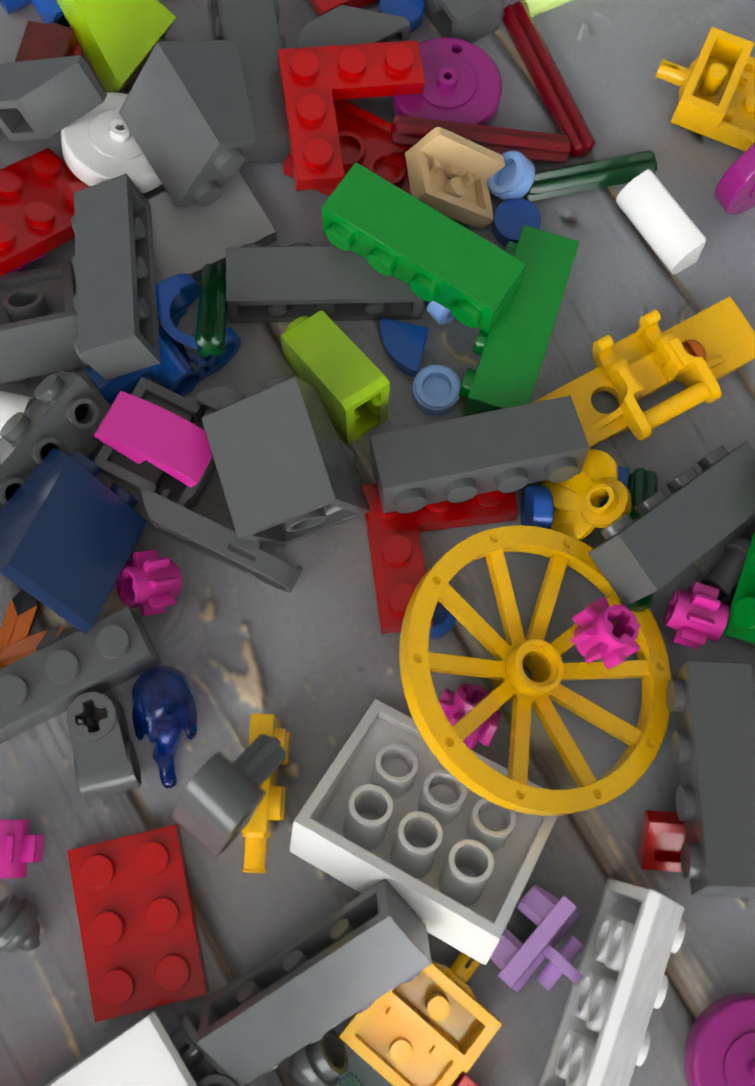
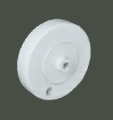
M106 93L107 97L102 104L61 129V146L65 162L74 175L85 184L93 186L123 174H127L141 193L151 191L162 184L119 114V110L128 94Z

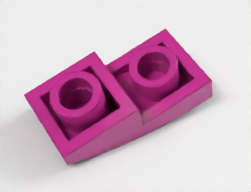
M123 391L118 393L93 435L137 464L147 460L190 488L198 484L213 456L205 430L160 406Z

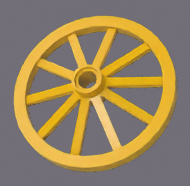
M525 525L502 526L472 535L446 552L425 573L409 600L403 618L399 647L400 675L410 713L420 734L441 764L458 781L486 800L509 810L540 816L566 815L606 804L632 787L646 772L655 759L667 730L670 711L666 702V690L668 681L671 679V672L664 640L650 609H646L644 612L631 611L641 626L638 637L635 640L640 646L639 651L636 652L638 660L624 661L611 669H607L603 662L563 663L561 655L575 645V643H572L571 638L574 637V632L578 625L574 623L550 643L544 641L566 567L569 566L592 582L607 597L609 607L620 605L621 600L588 554L594 548L567 534L552 529ZM506 552L532 553L550 558L526 637L524 636L504 555ZM483 557H486L506 641L448 584L461 568ZM438 601L497 659L496 661L428 652L431 620ZM523 664L530 670L532 680L526 676ZM431 672L492 679L495 688L451 726L438 701ZM641 678L642 698L637 726H632L563 686L560 682ZM551 700L628 745L619 760L598 779L593 775ZM506 701H509L513 704L508 776L506 777L479 759L463 741ZM532 707L578 788L551 790L527 785Z

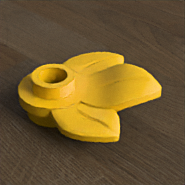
M588 449L581 474H576L571 479L563 482L554 483L549 480L541 482V486H547L551 491L553 506L556 508L553 513L551 529L578 540L584 539L596 527L605 528L623 515L630 514L631 495L628 488L618 480V465L608 453L601 450ZM609 496L607 503L599 507L600 503Z

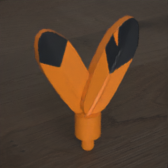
M21 590L12 599L0 629V669L78 630L72 627L59 626L30 635L38 610V600L25 590Z

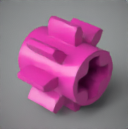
M156 549L134 552L133 560L126 561L116 581V589L124 605L129 606L130 609L140 607L142 617L165 613V606L175 605V597L180 594L182 589V576L176 563L170 560L169 557L159 558Z
M695 581L693 587L688 586L687 592L676 589L673 592L664 617V625L676 630L673 642L697 650L699 645H705L706 639L717 642L721 638L728 621L729 606L717 600L720 589Z
M601 597L572 617L578 626L571 641L575 643L580 654L585 657L586 663L602 659L605 667L611 669L623 663L625 657L640 649V646L635 642L641 627L640 623H638L631 610L623 603L609 607L607 599Z
M462 684L457 688L456 693L447 688L444 689L439 703L452 726L489 692L474 684ZM496 710L463 741L470 750L476 747L478 741L485 746H490L499 727L498 722L502 712Z
M0 820V878L27 877L28 863L42 862L44 834H30L31 820Z

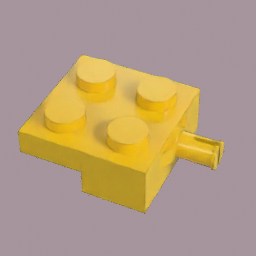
M711 27L698 58L690 64L689 68L663 58L655 78L680 87L679 103L670 123L742 151L748 150L755 144V58L750 56L755 43Z
M251 713L249 746L261 734H266L270 737L274 736L281 742V747L286 752L285 760L280 765H288L290 758V732H287V728H282V723L274 714ZM279 766L260 786L266 792V795L250 821L241 831L243 832V837H245L242 872L266 873L268 838H271V832L275 831L276 821H285L287 787L278 786Z
M463 952L458 955L450 967L431 959L432 964L424 968L416 978L409 982L401 983L375 1000L367 1010L352 1015L339 1032V1038L393 1086H451L462 1070L465 1073L468 1072L502 1026L498 1017L475 998L467 984L468 980L480 966V962Z

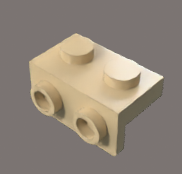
M435 127L405 152L412 196L445 216L478 229H483L494 221L487 179L505 167L503 155L442 127Z

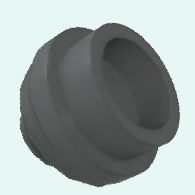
M11 893L0 902V951L3 950L4 952L11 953L19 948L22 951H31L40 946V925L37 921L38 909L27 897L20 900Z
M331 1029L319 1041L307 1044L295 1052L289 1063V1077L293 1081H298L303 1086H335L339 1082L340 1076L348 1068L347 1052L337 1033Z

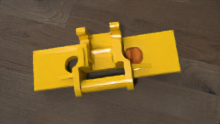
M730 296L664 332L660 331L658 324L661 320L660 313L654 309L640 317L638 330L628 337L614 343L612 337L607 334L594 341L592 359L596 366L595 369L532 403L571 395L589 449L622 431L626 432L628 430H631L638 440L643 441L652 435V429L704 401L710 404L720 399L722 394L717 380L755 360V331ZM676 380L683 382L687 388L644 412L637 403V401ZM600 391L609 392L617 399L618 409L609 414L600 413L592 406L591 397Z

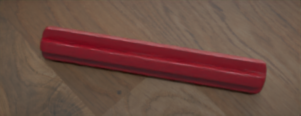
M521 1L513 5H507L504 8L502 21L559 133L569 137L571 143L570 155L575 159L589 155L593 151L596 141L526 5Z
M402 115L394 116L390 129L391 142L394 145L413 147L435 127H442L501 155L507 151L514 150L520 152L529 160L563 164L568 160L569 153L571 152L570 139L567 135Z

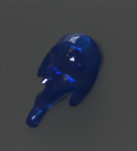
M157 666L142 673L133 686L132 718L135 735L138 740H142L147 734L149 742L156 744L153 751V759L158 765L162 785L165 788H172L177 785L174 758L181 740V732L184 729L187 738L190 740L196 737L197 710L184 673L173 667Z

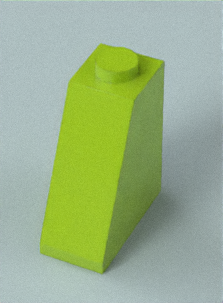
M56 0L106 93H121L146 62L148 59L147 55L152 52L156 43L161 42L165 38L176 19V16L158 0Z
M323 310L310 317H299L287 326L285 332L280 335L283 356L301 380L316 388L332 425L347 446L388 420L389 380Z

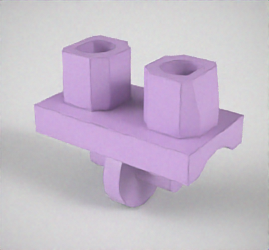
M533 885L522 898L517 908L537 928L524 944L505 928L490 958L501 970L498 976L517 993L524 987L546 958L550 962L536 980L548 991L562 974L577 985L583 975L571 963L585 946L571 935L558 952L554 948L581 917V914L577 911V906L564 895L558 900L551 893L537 885Z

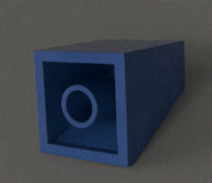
M53 448L0 510V573L86 635L93 627L147 520L133 509L138 501L126 490L115 483L108 488L96 478L101 469L77 450L70 456Z

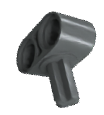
M261 734L233 763L221 752L214 754L184 788L172 818L216 857L220 856L244 829L265 797L266 792L260 786L285 760L286 752L281 747V742L274 736L270 737L266 734Z

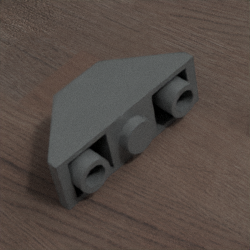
M340 5L302 25L296 48L409 41L410 24L405 17Z
M82 55L0 64V128L10 141L47 139L102 104L107 97V94Z

